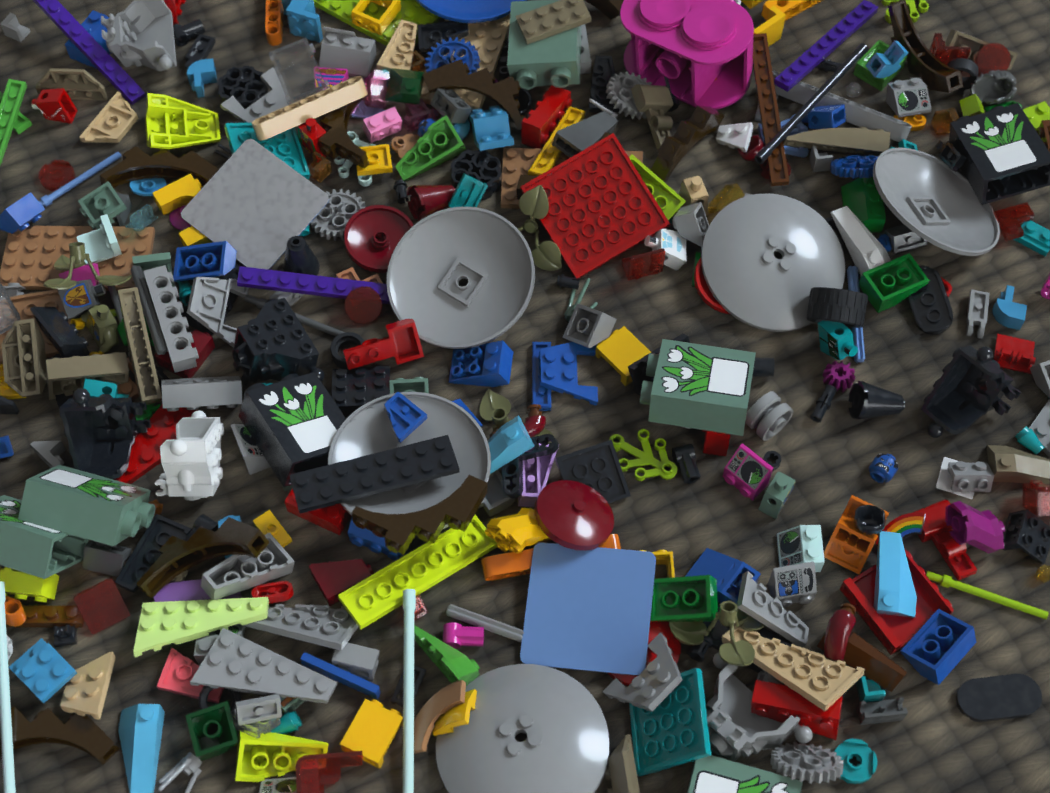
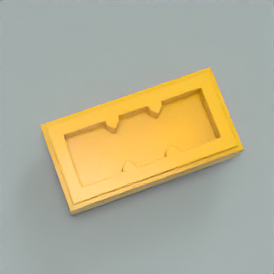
M270 510L253 520L257 529H260L264 535L270 532L282 547L292 542V538Z

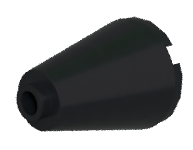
M300 236L291 237L287 241L283 271L318 275L319 261L304 238Z
M864 381L854 383L850 390L848 402H852V408H849V413L853 419L859 420L900 414L905 408V400L902 395Z

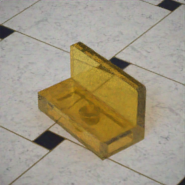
M737 183L725 185L709 203L708 212H720L733 201L744 197L745 194Z

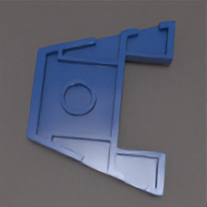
M575 342L540 349V386L562 394L565 392L573 395L578 400L584 399L590 401L592 405H597L598 387L578 385L577 355L595 356L596 345L588 348Z

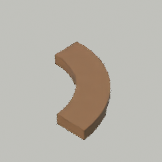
M460 680L442 688L419 711L414 720V754L426 752L429 737L438 717L441 714H445L451 708L465 703L466 682Z

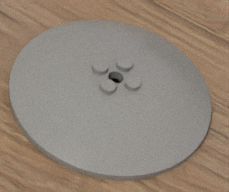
M910 148L888 149L876 159L873 165V179L881 198L892 213L918 236L946 251L965 256L986 254L997 244L1000 237V227L990 203L984 205L980 203L967 178L959 171L956 173L942 160Z
M769 193L754 194L733 201L715 216L702 242V271L712 295L733 317L758 329L784 332L807 327L814 323L806 319L811 288L827 287L842 289L845 260L841 244L835 232L827 221L814 209L787 196ZM774 252H779L782 255V259L775 258Z
M477 207L448 208L420 220L405 233L395 247L387 271L388 297L398 319H413L419 339L434 346L450 349H465L483 345L508 331L527 308L535 283L534 259L522 233L501 215ZM467 279L468 284L462 287L459 286V281Z
M400 392L427 414V419L400 443L384 408V403L396 393L376 398L355 410L336 432L329 451L328 465L448 435L459 466V473L340 504L351 516L355 506L383 514H406L424 510L448 498L462 485L468 475L488 483L491 469V454L487 438L480 425L466 410L446 398L423 392ZM445 524L443 529L449 527V525Z
M536 664L504 666L477 677L466 686L465 691L473 689L477 691L475 710H470L469 724L454 727L452 733L437 735L436 760L441 779L448 793H595L605 774L609 758V733L606 720L592 694L581 683L566 673ZM524 733L527 735V738L523 742H518L515 740L516 735Z

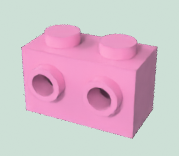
M392 107L363 119V130L369 142L373 143L402 131V119L396 108Z

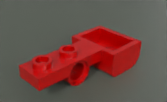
M404 319L387 324L385 327L388 337L368 339L362 345L343 350L348 369H354L390 357H394L397 365L424 357L415 321L413 319Z
M944 499L912 512L926 514L922 534L917 535L922 543L932 539L958 581L976 574L977 568L966 553V544L959 545L949 532L953 531L951 525L947 526L945 521V508L950 505L948 500Z

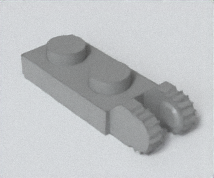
M970 290L966 336H971L973 325H978V338H983L987 323L990 293Z

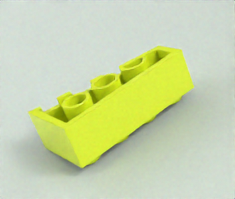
M0 566V581L5 582L6 596L11 594L14 595L15 599L20 600L34 597V601L47 603V599L55 600L59 575L54 574L43 579L5 566L1 568Z

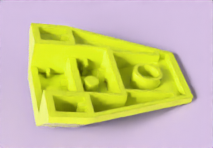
M147 93L145 123L148 147L175 149L220 142L218 113L167 95Z

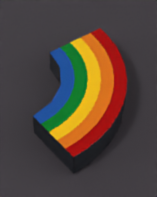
M915 512L901 515L889 522L882 531L900 533L902 541L913 534H922L926 514Z

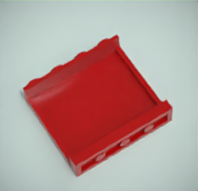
M905 550L917 596L915 618L877 613L874 609L876 565L853 579L849 577L844 580L840 587L841 592L856 608L858 614L890 655L903 648L938 609L950 615L954 611L950 601L941 595L937 585L929 580L924 569L916 564L908 550Z

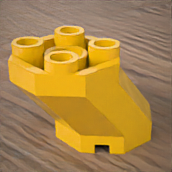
M521 508L517 514L493 518L487 524V529L485 530V534L494 539L497 547L503 552L509 550L518 554L526 546L551 541L538 525L532 508Z

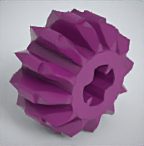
M834 360L832 364L828 363L822 373L824 378L823 384L832 385L837 391L840 389L844 392L852 387L856 378L854 375L855 371L850 369V363L845 365L843 360L840 363Z

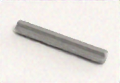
M452 604L447 608L446 615L477 627H484L485 630L522 642L524 631Z

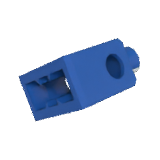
M845 104L817 106L803 118L802 123H808L810 129L836 128L846 122Z

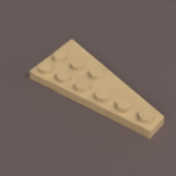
M734 625L735 642L745 640L753 646L755 650L754 664L824 711L864 675V668L857 666L855 669L846 666V662L840 660L834 662L826 659L823 654L793 644L788 646L780 643L781 640L773 638L770 640L761 637L760 633L756 631H746L741 626L737 627ZM730 630L722 636L723 643H731Z

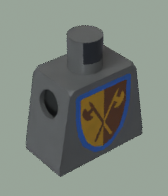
M90 279L77 281V285L73 288L58 290L68 319L76 318L92 306L99 305L98 296L106 294L104 285L100 283L93 286Z

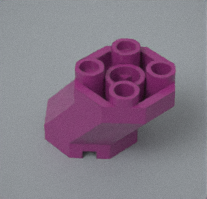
M961 501L953 502L946 506L945 521L947 526H952L953 531L949 532L959 545L968 543L988 554L1004 549L1003 532H1005V526L1002 521H998L997 517L990 510L981 512Z

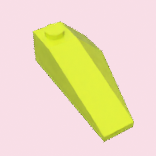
M240 729L235 781L260 782L268 777L276 775L280 777L288 772L303 771L326 765L327 742L262 730Z

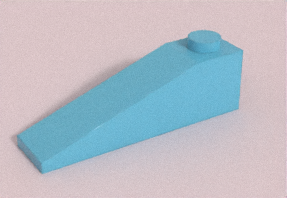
M519 415L502 425L488 440L491 454L490 474L534 447Z
M881 531L878 538L873 607L877 613L915 618L917 596L901 534Z
M136 704L121 710L118 732L130 793H154L165 711L160 704Z

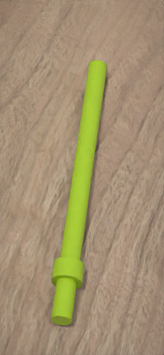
M930 571L926 572L929 580L940 583V586L952 587L1045 620L1048 617L1049 612L965 584L945 574L942 576Z

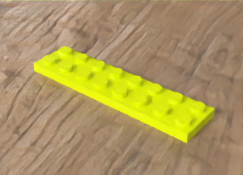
M474 515L465 532L450 528L440 534L435 543L428 541L340 593L338 599L362 630L403 605V590L414 589L416 590V596L497 548V543L485 534L487 528Z

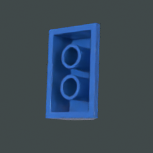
M93 10L81 25L110 55L111 52L107 47L106 40L102 38V30L104 29L107 32V28L101 24V16L105 19H109V17ZM70 39L65 43L71 59L96 68Z
M227 241L178 247L173 274L174 282L193 280L196 277L226 275L235 268L237 251Z
M351 518L348 535L351 543L361 547L363 545L374 553L380 554L381 552L396 561L408 554L415 540L413 539L404 555L399 552L393 553L385 546L384 537L380 538L366 528L361 529L357 527Z
M938 609L901 649V654L921 676L939 685L975 645L974 627Z

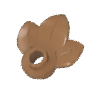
M415 134L394 137L391 141L392 149L402 159L414 147L420 137Z

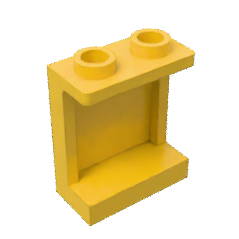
M772 6L769 9L767 21L754 29V34L766 33L768 47L781 39L786 15L777 7Z
M623 326L621 329L613 331L609 338L597 344L595 356L597 358L602 356L621 375V382L627 386L632 382L628 366L648 355L651 351Z
M365 698L340 743L342 751L380 769L384 762L383 757L400 726L403 727L402 714L395 709L388 710L384 708L383 704L377 700L372 699L370 701Z

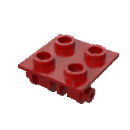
M997 334L994 360L1000 364L1001 368L1031 374L1030 367L1035 364L1036 360L1033 357L1035 342Z

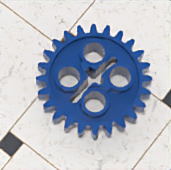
M449 37L448 42L442 39L443 44L437 42V48L431 47L432 52H427L428 58H425L426 72L462 59L463 64L467 63L470 73H467V75L477 72V69L480 68L478 51L474 45L471 46L470 41L466 43L464 38L459 41L458 37H456L452 41L451 37Z
M851 155L838 158V160L831 162V172L835 176L839 175V177L845 178L873 177V165L879 156Z

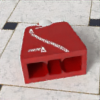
M64 88L42 90L38 98L32 100V108L39 109L48 120L72 124L78 111Z

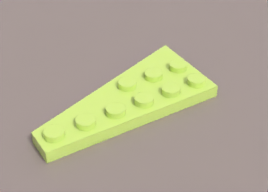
M268 597L145 602L142 604L133 650L134 656H141L142 652L154 649V651L161 650L162 646L171 643L178 645L209 636V632L219 629L221 631L223 628L228 630L229 626L236 624L243 626L267 619L269 599Z

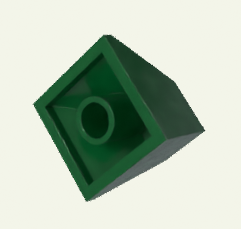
M391 68L385 100L420 105L424 82L423 74L425 72Z
M228 701L185 715L196 758L201 761L224 754L239 744Z

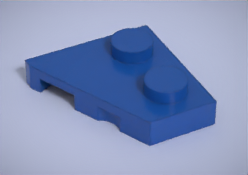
M400 392L394 394L384 403V408L400 443L427 419V414Z

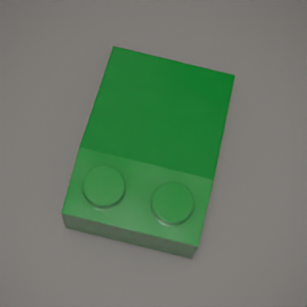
M909 253L862 273L859 287L868 296V300L877 313L895 306L928 284L930 280Z
M711 575L654 579L650 621H713L715 613L718 612L716 578Z

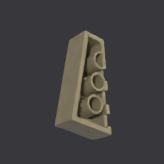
M126 352L46 360V382L49 400L56 399V395L65 393V396L73 395V391L84 387L85 379L115 384L129 382Z

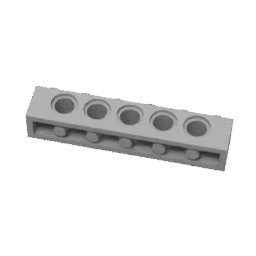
M165 265L144 270L143 273L174 372L197 367L196 359L199 358L196 347L192 348L191 346L194 340L191 332L187 333L186 328L189 325L186 316L182 317L181 315L184 310L181 301L177 302L176 299L179 297L176 286L172 287L171 284L174 282L172 272H167Z

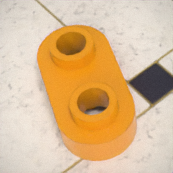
M923 114L899 118L897 115L893 116L896 119L909 123L912 126L910 131H920L926 124V117Z

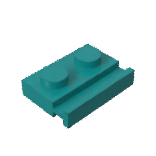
M464 173L448 206L450 208L477 207L488 185Z
M1026 218L1013 240L1046 257L1050 251V230Z

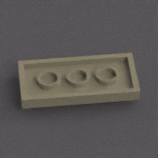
M559 0L515 16L527 45L592 22L583 0Z

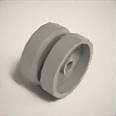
M770 391L758 399L746 414L745 424L751 429L757 428L756 434L763 441L774 437L788 423L794 412L787 403L780 404L781 398L774 391Z

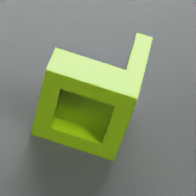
M976 94L959 100L963 116L971 117L976 114L985 113L982 102Z

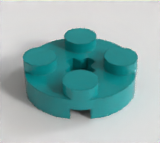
M847 739L839 744L834 751L837 753L836 756H841V760H843V774L840 775L839 779H843L848 783L861 784L867 782L877 769V756L875 752L862 740ZM853 756L856 757L857 761H860V764H857V766H853L849 762Z

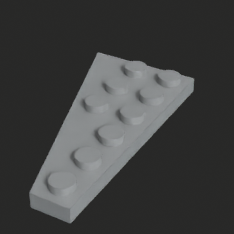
M225 628L221 630L190 681V684L194 686L205 685L216 689L220 687L260 695L279 694L282 698L293 697L304 701L326 704L337 686L336 681Z

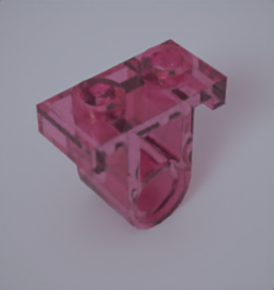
M379 69L373 70L364 80L368 93L364 97L367 107L380 109L386 107V80L390 79L389 72H383Z
M422 98L420 99V105L405 103L407 115L404 116V123L407 132L417 130L419 123L423 120H439L438 110L433 106L432 109H428Z

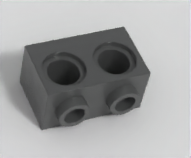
M437 89L430 103L443 116L447 115L451 123H466L472 110L452 89Z

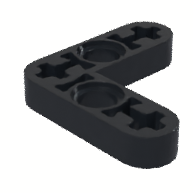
M544 434L531 437L534 449L531 452L523 453L502 466L503 491L510 498H518L523 492L522 461L550 455L557 451L559 443L553 435ZM513 466H516V472L514 474L509 475V469Z

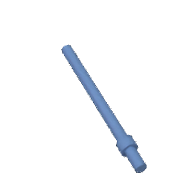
M117 151L50 195L41 197L39 202L43 207H48L52 204V201L122 157L121 154Z

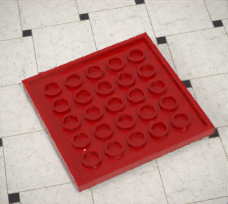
M614 133L520 187L523 194L538 185H542L548 197L549 211L543 219L539 220L552 242L559 247L561 256L574 278L583 277L641 243L648 235L653 236L660 229L670 226L668 219Z

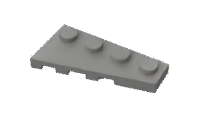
M749 571L745 572L742 575L737 608L797 646H806L809 627L791 610L787 612L777 597L772 598L766 592L767 588L762 583L757 584L752 579L753 575Z

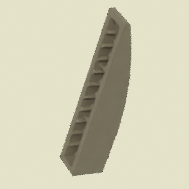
M866 127L827 128L787 136L783 143L785 146L812 149V146H816L817 150L880 156L881 153L889 149L890 132H884L883 129L868 130Z
M138 287L118 290L140 402H146V405L160 403L162 395Z

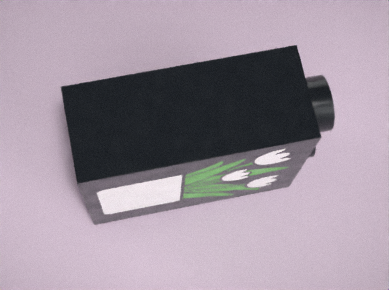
M1019 103L1006 107L997 106L988 112L971 117L962 116L950 123L949 142L953 143L967 157L961 170L982 205L1050 185V152Z
M315 372L298 376L295 373L289 374L277 383L266 386L263 383H257L250 386L244 393V400L239 413L240 420L283 487L292 485L289 476L291 474L328 465V456L333 438L346 420Z

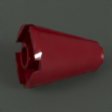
M452 185L409 186L407 196L410 195V201H407L413 218H418V221L448 207V203L456 188Z

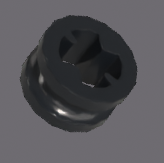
M768 451L764 455L763 460L771 465L774 471L780 466L781 456L776 451ZM769 458L775 459V464H772L771 461L768 462Z

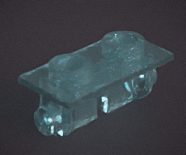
M146 204L140 210L130 215V223L126 225V228L141 231L146 226L152 224L159 216H154L153 207Z

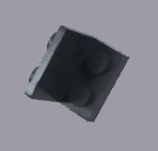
M1028 509L1009 513L1005 532H1003L1004 549L1002 550L1007 551L1020 548L1039 564H1045L1050 548V527Z

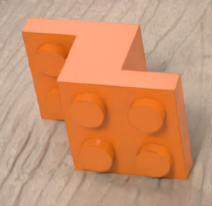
M851 495L824 550V558L860 574L879 534L867 535L856 528L854 523L855 510L860 506L872 504ZM883 510V511L885 512V520H886L887 517H888V515H889V512Z

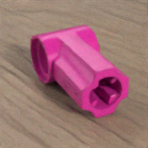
M453 622L445 623L443 626V642L454 649L461 646H483L484 627H467Z

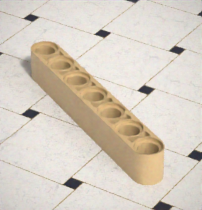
M361 76L350 78L252 121V126L258 140L271 138L305 123L309 118L315 119L365 97L368 93L363 78Z

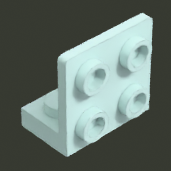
M107 214L100 216L102 224H99L100 229L76 237L78 242L85 243V254H89L92 263H98L122 255Z

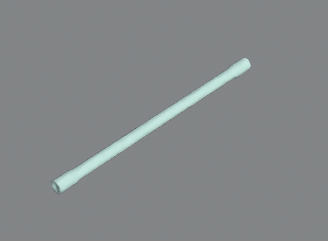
M0 581V731L4 793H16L5 617V582Z
M414 589L403 590V793H414V611L416 590Z

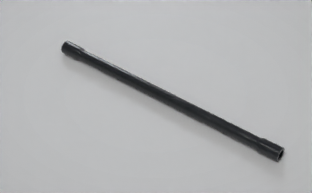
M861 43L775 137L754 156V160L758 164H763L774 149L848 70L869 50L866 44Z

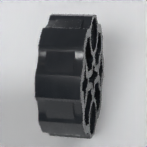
M246 65L227 70L226 74L220 77L217 83L221 104L232 96L235 97L244 109L255 103L268 93L269 88L261 79V75L264 73L257 71L252 66Z
M467 150L452 161L450 166L451 184L454 188H457L465 173L488 185L481 200L492 197V194L500 189L502 184L501 163L489 151Z

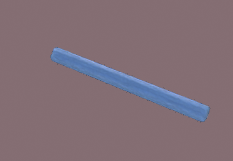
M849 266L847 269L848 290L860 292L858 268L856 266ZM863 327L852 328L854 345L858 347L854 361L862 363L865 360Z

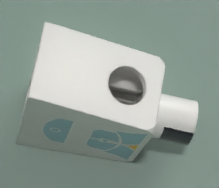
M660 229L654 236L648 235L645 238L644 245L652 248V258L674 270H678L687 262L686 238L680 236L678 231Z

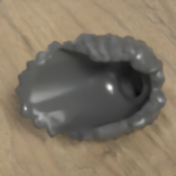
M990 70L988 73L981 74L980 77L976 78L974 83L971 84L970 93L971 95L976 94L982 103L984 102L989 105L1001 104L1013 98L1017 92L1015 87L1017 84L1016 78L1006 70Z

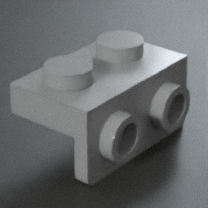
M962 461L948 463L947 470L952 478L951 490L953 492L991 491L994 474L988 463L981 461L976 463H965Z

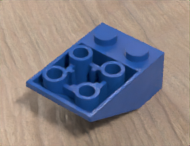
M503 340L471 348L454 349L449 383L485 387L509 385L513 351Z
M706 548L685 577L713 576L717 579V601L720 604L724 601H732L737 605L742 575L749 571L753 575L752 579L758 583L761 573L740 560Z

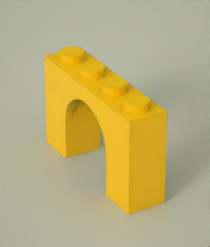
M189 174L152 194L156 205L162 214L165 215L181 206L187 205L201 190L202 186L197 178L194 179ZM193 226L179 232V237L184 247L213 243V241Z

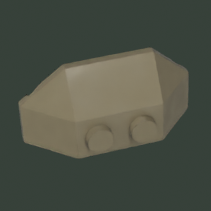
M49 68L35 86L38 95L45 89L64 88L71 100L108 101L104 86L84 69Z
M34 318L15 321L1 344L4 380L22 397L40 395L43 393L46 385L44 339Z
M626 735L608 758L604 774L605 780H609L610 783L607 793H640L630 735Z

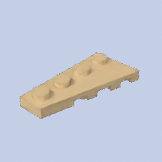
M401 20L377 63L378 70L386 69L389 73L391 68L411 70L417 35L416 23Z

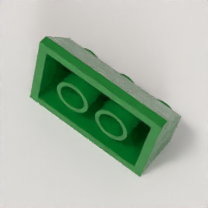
M873 177L858 178L842 186L843 207L847 206L870 232H882L886 221L884 201L875 186Z

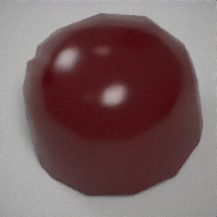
M759 135L751 136L747 152H742L740 148H737L742 159L753 161L754 156L765 145Z

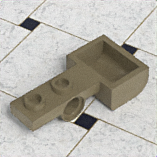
M636 84L631 89L637 110L638 112H645L656 148L659 150L665 137L671 136L670 130L673 121L670 116L664 115L673 106L670 91L667 86Z

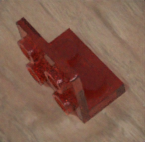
M935 33L929 51L938 60L947 65L951 60L957 58L968 59L971 48L945 46L942 33Z
M662 248L622 259L621 264L627 279H640L644 276L663 272L665 249Z
M112 576L73 596L91 634H95L130 616V612Z

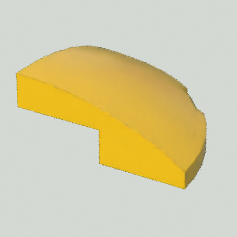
M476 689L465 692V703L451 708L445 714H441L438 717L432 733L434 736L452 733L454 727L469 724L470 710H475Z

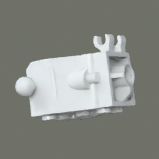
M198 410L193 412L191 417H183L176 424L177 439L166 440L160 446L161 464L165 473H162L159 476V480L155 482V485H161L160 489H163L157 490V496H184V499L189 501L214 496L220 485V479L223 478V468L220 467V460L222 458L221 435H224V424L221 423L220 417H207L203 411Z

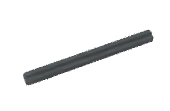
M134 265L130 271L135 286L138 287L141 305L156 353L158 355H165L168 349L141 266Z

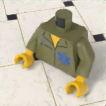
M94 305L83 313L80 319L70 320L71 324H76L77 330H82L86 322L87 328L100 349L99 352H91L89 356L93 354H107L112 347L119 345L117 322L107 305Z

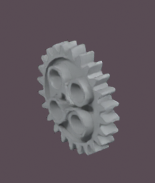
M627 71L625 74L620 72L619 75L615 74L614 77H611L606 86L607 90L605 93L608 94L607 98L611 99L609 103L615 104L614 109L619 108V113L625 112V117L629 114L632 119L635 116L638 120L641 117L646 119L645 112H638L631 89L636 84L651 85L652 83H647V78L641 79L640 74L636 77L634 72L631 75Z
M333 189L332 194L326 191V194L329 196V202L313 219L311 227L315 229V233L320 232V237L326 235L327 240H329L332 236L334 241L337 240V237H340L343 241L347 222L357 211L365 208V202L361 200V197H356V193L350 195L349 190L343 193V190L340 189L339 193H336V190Z
M794 742L793 745L786 743L785 746L779 745V748L774 747V750L771 752L770 765H772V768L777 769V773H783L784 777L791 776V780L798 778L800 782L807 780L809 783L816 781L821 784V780L829 783V779L836 781V778H840V775L843 774V760H841V756H836L837 753L830 752V749H822V746L814 747V744L806 745L805 743L797 744Z

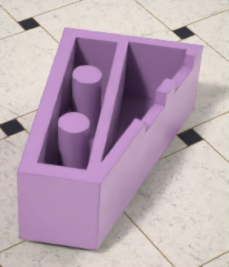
M557 451L550 455L522 461L523 492L518 497V506L535 507L538 495L546 486Z

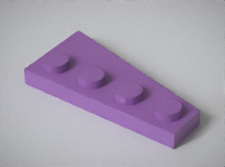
M201 579L167 583L154 596L155 602L211 600L201 588ZM238 592L221 599L240 598L242 597L241 592Z

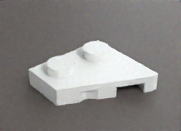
M752 122L720 125L716 140L719 144L728 145L730 148H740L745 153L748 150L754 126Z

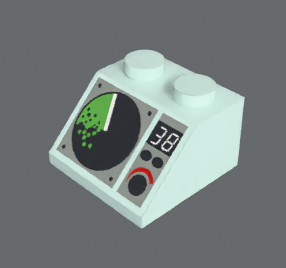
M799 525L777 533L779 567L814 561L815 572H821L825 563L821 525Z

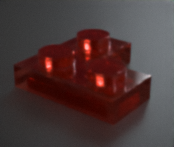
M1027 202L993 212L1005 241L1023 237L1024 231L1019 223L1034 219V213Z

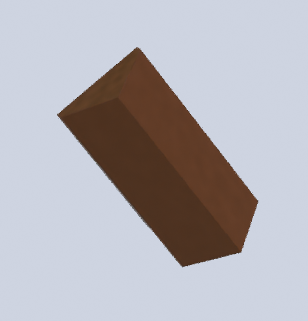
M855 632L848 639L843 659L846 665L855 669L857 666L864 668V676L892 692L906 675L907 671ZM825 635L817 645L822 650H824Z

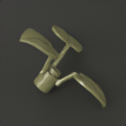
M538 185L525 192L519 200L521 211L525 215H530V217L525 221L524 225L517 229L519 231L525 229L528 233H535V246L537 248L532 251V256L537 267L547 271L559 270L562 267L559 247L552 241H543L539 245L540 231L538 228L541 226L539 219H543L547 215L549 202L542 185Z
M74 242L69 244L70 258L61 255L54 264L55 270H69L68 277L66 279L55 278L47 280L43 283V286L58 290L75 287L77 281L71 280L72 271L75 268L86 265L85 259L95 279L98 280V284L101 283L106 286L120 285L131 279L132 274L130 276H98L89 254H85V243Z
M488 389L480 403L479 412L481 418L487 422L493 421V432L511 420L508 419V414L511 410L509 400ZM544 428L543 431L537 436L544 434H553Z
M732 601L721 603L720 613H715V618L707 630L703 622H669L670 630L677 640L687 645H697L704 641V636L709 635L719 619L723 626L730 627L731 643H724L720 646L719 655L724 662L736 666L752 664L755 658V650L748 641L740 640L735 642L734 623L737 627L741 626L746 631H756L764 627V624L742 610L737 609L736 603Z

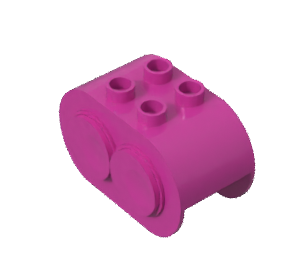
M734 0L623 1L620 11L623 27L631 34V41L628 43L624 53V65L629 75L634 72L636 77L640 74L641 79L647 78V83L651 82V85L666 86L665 76L669 79L671 92L677 99L694 107L707 106L715 110L732 105L748 91L752 82L754 24L750 14L741 5L737 4Z

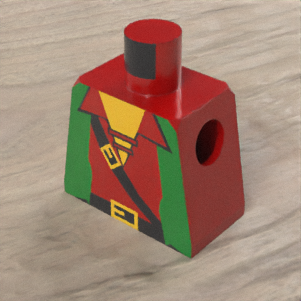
M309 118L305 123L298 126V138L300 144L320 161L326 156L320 151L318 139L326 131L315 119Z

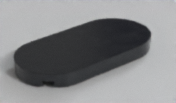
M921 265L919 267L930 282L908 296L907 299L917 327L926 334H941L950 328L953 322V310L938 271L929 268V266Z
M1024 674L970 679L960 686L956 695V703L960 712L976 722L1030 716L1040 707L1042 702L1040 687L1032 678Z

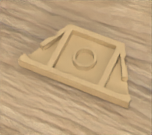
M117 91L80 135V141L119 143L139 119L138 115L131 109L130 104L124 100L122 94Z
M113 651L76 669L77 674L66 683L60 706L64 712L77 713V715L81 716L89 714L97 720L101 718L116 658Z

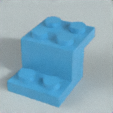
M281 0L284 15L288 19L290 34L320 43L323 35L320 16L315 12L314 0Z
M491 106L489 110L481 108L472 110L469 120L472 123L474 144L480 151L514 145V138L510 135L508 114L502 107Z
M42 638L8 667L43 704L77 674L76 670Z

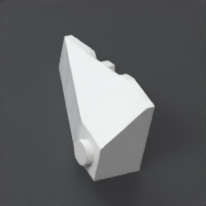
M847 206L831 212L832 218L855 266L858 268L860 276L868 270L891 261L883 245Z

